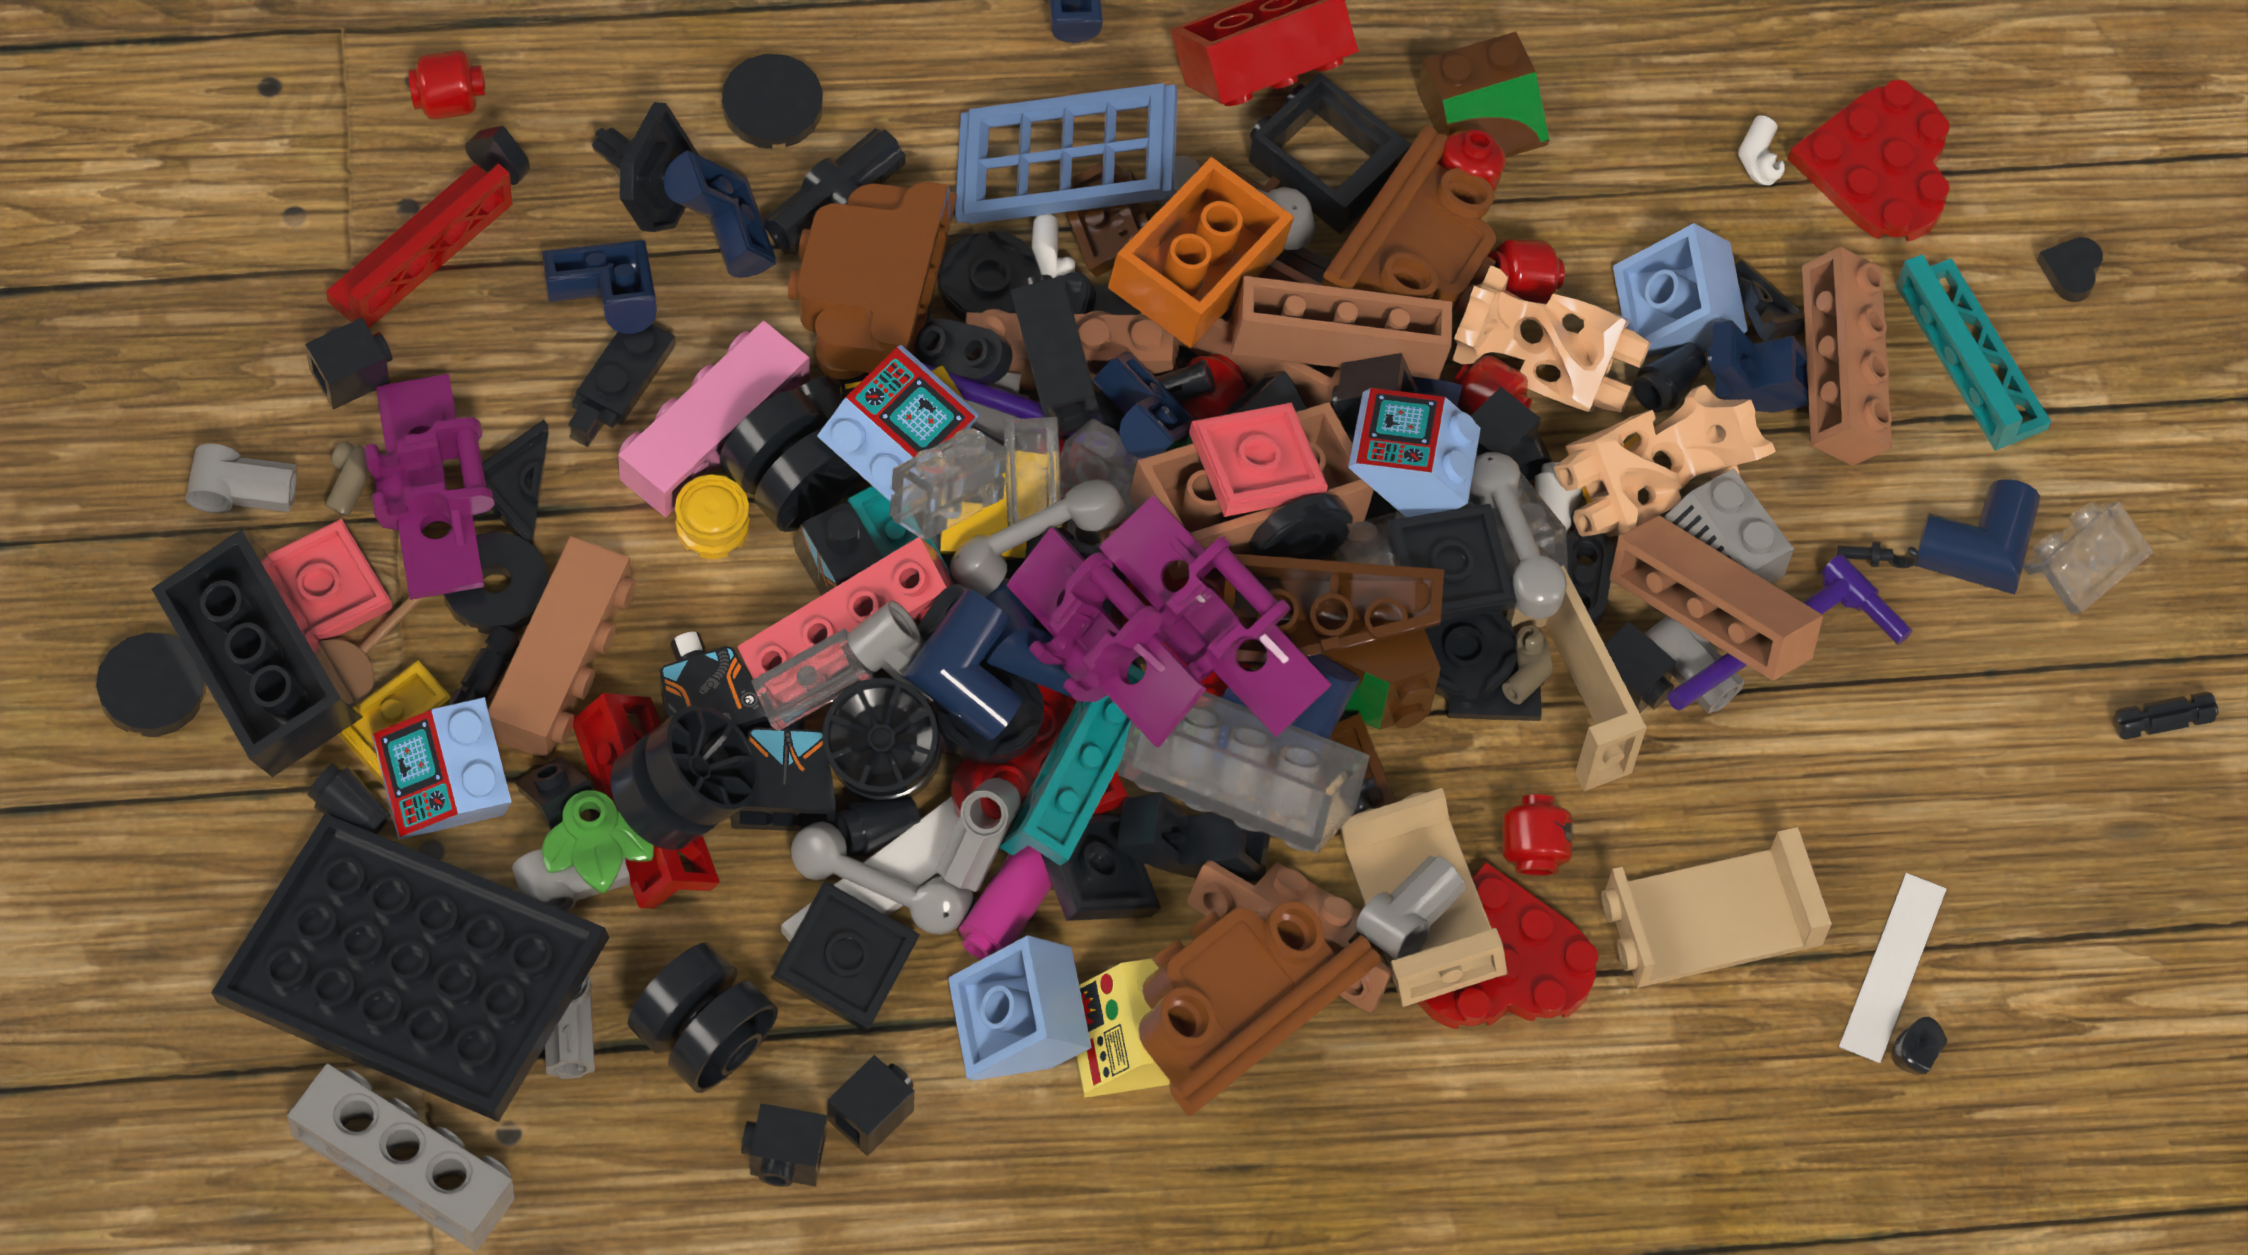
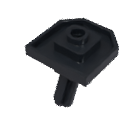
M653 102L633 139L629 140L615 128L607 130L600 128L595 132L596 140L592 143L593 150L608 161L620 177V200L640 230L647 232H658L676 227L686 207L674 202L667 196L663 183L665 172L670 163L688 150L699 155L667 103Z

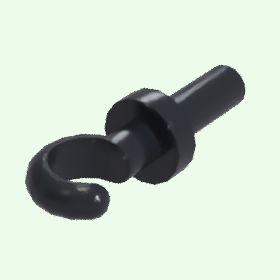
M1872 541V547L1838 545L1837 556L1843 554L1847 559L1871 560V567H1879V561H1888L1893 567L1906 569L1913 567L1919 560L1918 551L1914 547L1908 548L1910 557L1901 558L1893 553V549L1880 548V541Z

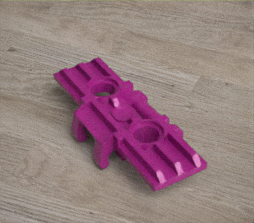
M449 374L376 387L387 455L379 454L378 446L375 444H369L364 449L366 465L374 477L377 493L372 495L374 515L382 528L399 531L410 600L485 587L473 515L489 511L494 506L493 492L486 488L478 441L483 434L481 422L471 417L456 419ZM460 458L465 488L447 490L442 462L444 460ZM435 521L446 522L452 527L451 531L440 539H430L422 534L424 528Z
M1152 495L1098 548L1162 615V624L1156 633L1160 634L1166 644L1187 665L1190 672L1200 682L1215 672L1275 737H1278L1332 684L1278 627L1277 623L1288 613L1291 607L1284 599L1278 602L1229 550L1231 543L1224 536H1221L1205 550L1159 499ZM1174 561H1185L1189 564L1188 582L1181 590L1172 592L1164 583V571ZM1214 567L1224 575L1262 616L1250 628L1204 580V576ZM1254 639L1260 641L1266 647L1267 661L1261 669L1249 672L1240 666L1237 653L1239 647L1244 642Z
M1051 527L1009 580L1008 588L1055 637L1046 644L1040 641L1033 642L1029 650L1044 664L1061 665L1072 678L1067 679L1063 687L1077 701L1097 702L1108 695L1155 747L1159 748L1205 692V686L1163 643L1165 640L1160 634L1156 633L1162 624V615L1155 607L1145 606L1112 571V562L1105 554L1095 553L1085 560L1056 528ZM1106 598L1129 620L1122 629L1102 609L1103 601ZM1142 656L1146 661V672L1138 683L1131 684L1128 679L1129 666L1134 659Z

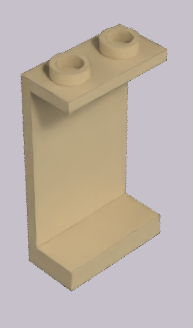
M1563 565L1561 568L1565 573L1567 585L1562 606L1554 615L1548 618L1535 619L1524 615L1515 606L1514 609H1508L1506 619L1511 623L1515 635L1525 626L1533 625L1539 628L1546 626L1596 724L1588 727L1575 771L1583 791L1632 774L1647 727Z
M1443 788L1430 792H1416L1407 796L1402 801L1377 809L1368 808L1363 812L1353 814L1351 817L1339 820L1344 849L1365 905L1381 892L1391 894L1429 856H1441L1451 863L1457 873L1465 880L1466 891L1430 926L1428 938L1418 953L1395 960L1382 950L1387 966L1393 970L1392 979L1402 1007L1507 974L1503 944L1497 929H1491L1449 820Z
M1798 827L1778 831L1770 850L1651 877L1627 881L1623 867L1614 868L1611 871L1606 890L1601 892L1605 917L1608 922H1616L1621 937L1617 941L1621 965L1625 971H1632L1637 988L1822 946L1832 924Z

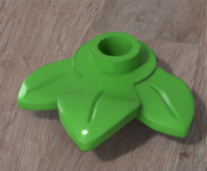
M593 790L579 792L567 801L563 809V821L547 834L542 847L543 860L548 873H557L574 866L582 880L599 893H606L619 873L623 858L637 862L651 861L653 859V845L642 839L630 828L620 812L617 811L614 802L607 795ZM586 809H594L600 813V816L595 821L587 822L580 817V814Z

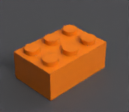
M1210 157L1117 253L1108 288L1182 343L1192 348L1237 300L1244 276L1259 277L1281 254L1294 216L1216 159Z

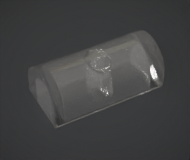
M1057 417L1003 420L1008 526L1061 500L1059 426ZM1060 524V525H1058V526H1056V527H1054V528H1056V529H1057V528H1060V527H1062V524Z
M845 628L751 680L771 726L777 731L832 702L850 686L863 680L873 679L872 671L858 660L849 646L847 640L848 631Z

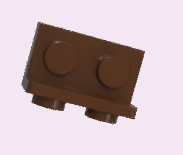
M1103 161L1071 178V189L1102 185ZM1114 162V183L1138 181L1130 169L1124 172ZM1139 203L1066 212L1088 270L1096 277L1113 269L1117 253L1128 243L1129 238L1132 235L1135 236L1152 218L1148 212L1143 213Z

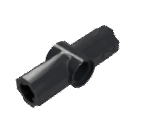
M875 128L837 160L828 157L818 162L804 178L801 189L764 218V227L770 234L773 243L784 253L797 254L803 229H811L814 216L821 207L833 203L847 205L849 196L857 188L867 184H882L905 165V153L901 150L897 140L885 129L881 131Z

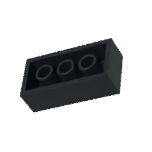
M242 529L151 588L248 758L271 777L285 770L363 718L267 553Z

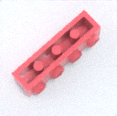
M919 536L740 644L737 648L756 686L767 703L774 708L783 704H792L803 708L813 701L815 693L832 683L837 684L848 681L861 670L860 666L863 664L855 656L847 640V633L889 601H895L900 604L918 626L940 593L949 586L954 585L938 552Z

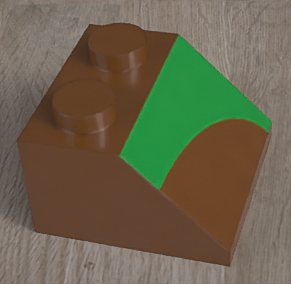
M1516 31L1423 59L1417 93L1438 134L1449 136L1456 131L1462 130L1484 131L1499 143L1505 153V158L1549 144V135L1536 71Z
M1425 629L1322 653V655L1361 678L1343 712L1344 714L1352 717L1360 713L1366 724L1379 730L1394 725L1397 728H1408L1420 723L1426 716L1430 715L1441 668Z

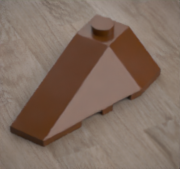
M1234 554L1278 602L1284 599L1291 607L1277 625L1306 657L1437 626L1441 623L1444 569ZM1225 578L1224 602L1250 628L1262 616ZM1254 639L1244 642L1238 649V662L1265 665L1267 661L1266 647L1263 643Z

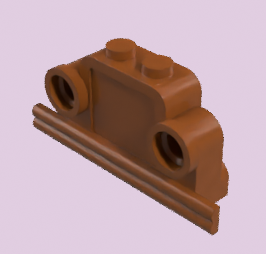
M1424 126L1323 275L1324 280L1321 285L1452 302V314L1455 312L1463 316L1473 290L1471 284H1482L1490 265L1494 266L1496 263L1495 260L1488 257L1496 242V234L1487 223L1481 220L1487 214L1494 201V192L1491 185L1484 178L1468 174L1460 168L1447 171L1446 168L1439 165L1438 161L1443 154L1444 142L1448 136L1438 134L1431 126Z
M920 182L912 185L910 188L867 184L851 193L847 205L833 203L821 207L814 216L811 229H803L799 245V258L802 260L800 269H792L788 297L789 300L798 301L802 325L809 331L816 332V362L824 374L835 379H851L860 376L864 372L871 373L899 345H902L916 357V338L921 329L926 325L956 206L957 194L949 193L948 184Z
M1287 901L1281 903L1267 915L1264 921L1248 908H1235L1223 918H1220L1214 910L1189 930L1195 940L1184 947L1180 940L1177 939L1152 959L1158 966V969L1148 976L1143 984V996L1151 1010L1144 1015L1140 1022V1041L1148 1054L1170 1080L1169 1086L1173 1098L1188 1117L1192 1116L1381 962V957L1371 948L1369 941L1363 936H1359L1335 955L1324 941V929L1321 920L1310 907L1300 902Z

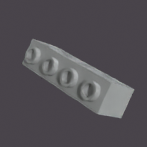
M326 1064L287 1115L291 1136L476 1253L515 1200L513 1182L509 1178L511 1174L508 1169L492 1157L484 1155L480 1160L463 1149L464 1143L451 1131L440 1126L433 1130L417 1120V1113L403 1101L393 1097L386 1101L371 1091V1084L355 1071L345 1069L342 1073L331 1065ZM356 1117H366L373 1121L367 1129L360 1132H352L344 1128L351 1119ZM401 1146H412L419 1150L415 1157L407 1161H398L391 1157L392 1152ZM447 1175H458L465 1179L464 1183L455 1190H443L437 1186L438 1181Z

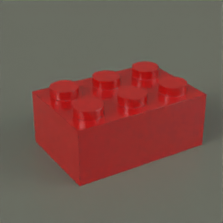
M1245 0L1170 29L1185 85L1225 106H1236L1248 102L1253 98V92L1266 87L1278 89L1290 86L1298 81V75L1310 70L1326 71L1334 69L1343 64L1344 57L1359 52L1345 0Z

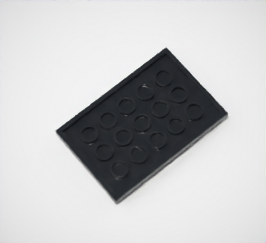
M324 814L211 993L216 1002L499 1122L609 940V935L605 927Z

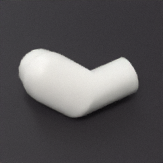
M1766 116L1755 117L1738 152L1739 158L1751 180L1760 185L1774 184L1777 179L1782 177L1785 170L1783 160L1776 162L1777 155L1770 153L1768 150L1778 126L1771 118Z
M1051 214L1038 215L1033 221L1032 250L1041 275H1050L1052 278L1075 272V260L1073 258H1057L1059 229L1057 218Z

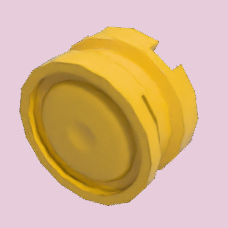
M712 474L696 477L684 485L676 499L675 526L678 539L687 551L691 549L699 553L700 558L715 560L728 557L730 551L736 547L739 549L748 538L750 526L748 515L749 503L744 490L737 482L725 476Z

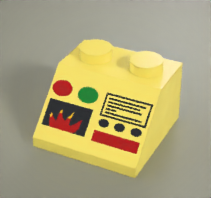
M1153 958L1120 963L1079 985L1092 1047L1076 1056L1084 1098L1169 1085L1170 1080L1145 1050L1139 1037L1140 1022L1144 1015L1151 1010L1143 996V984L1146 978L1158 969V966L1152 960Z

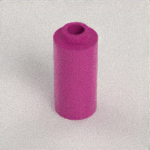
M1028 845L1013 856L1008 854L960 925L959 933L964 939L962 945L974 957L982 960L1016 942L1053 887L1040 852Z

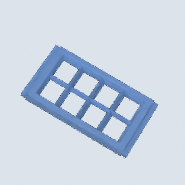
M1164 83L974 108L969 109V112L961 113L955 219L958 223L968 222L969 224L1163 200L1166 199V196H1173L1178 89L1176 85L1165 86ZM1148 108L1147 138L1115 142L1116 113L1118 111ZM1105 113L1104 143L1072 147L1074 117ZM1062 119L1061 149L1030 153L1031 123ZM1020 125L1018 155L987 158L989 128ZM1146 149L1145 180L1114 183L1115 153ZM1103 155L1102 185L1071 189L1072 159ZM1061 160L1059 191L1028 195L1029 164ZM1018 166L1016 196L985 200L987 170Z

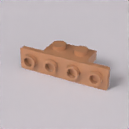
M1208 860L1201 867L1187 899L1189 906L1206 916L1215 910L1219 917L1223 918L1233 909L1243 907L1254 911L1262 921L1281 903L1287 901L1303 903L1310 907L1321 920L1324 929V941L1335 955L1360 936L1356 929L1357 920L1361 913L1359 910L1355 909L1345 899L1333 896L1308 881L1298 871L1288 869L1278 862L1253 886L1217 863ZM1380 962L1339 996L1362 1010L1372 1013L1378 1006L1392 977V968Z

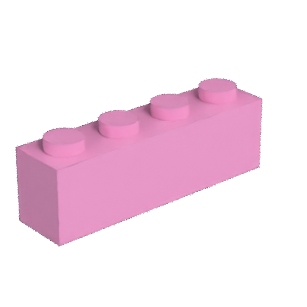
M764 320L751 332L744 331L740 333L729 346L727 354L714 366L708 364L702 368L694 378L689 390L679 399L671 398L660 408L655 421L642 433L639 431L634 432L624 441L618 454L620 481L666 518L675 510L677 495L685 484L696 477L713 474L721 466L720 454L724 444L747 415L771 397L787 390L798 389L810 381V357Z

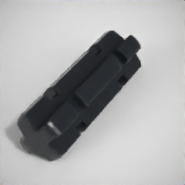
M496 626L492 629L485 641L487 644L486 648L479 650L460 681L462 684L461 689L458 688L454 691L447 706L485 698V701L487 700L507 667L504 663L506 660L512 659L519 646V636L515 632L503 626Z
M2206 691L2191 694V700L2181 696L2145 703L2141 710L2136 705L2120 708L2116 711L2113 721L2118 737L2126 740L2141 737V731L2151 735L2189 727V722L2191 721L2194 725L2212 723L2216 720L2219 710L2213 693Z

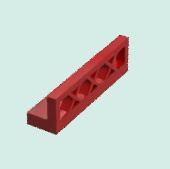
M475 163L326 291L327 302L350 322L363 318L368 328L373 326L513 205L510 173L499 163L488 173Z
M603 693L574 718L573 729L595 789L607 795L614 804L610 781L614 761L624 750L645 735L651 733L661 724L651 697ZM626 713L637 714L644 734L630 724ZM703 836L689 846L679 849L692 862L695 872L684 871L678 850H666L654 845L653 859L651 861L637 862L625 859L630 876V885L639 908L656 909L677 890L711 891L720 884Z

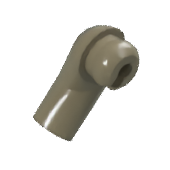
M342 442L337 445L331 458L333 466L342 471L325 506L349 517L365 486L368 468L364 448L361 445L354 447L348 442Z
M1533 625L1525 626L1516 633L1518 671L1502 685L1503 693L1514 704H1521L1552 674L1553 665L1549 643L1543 631Z

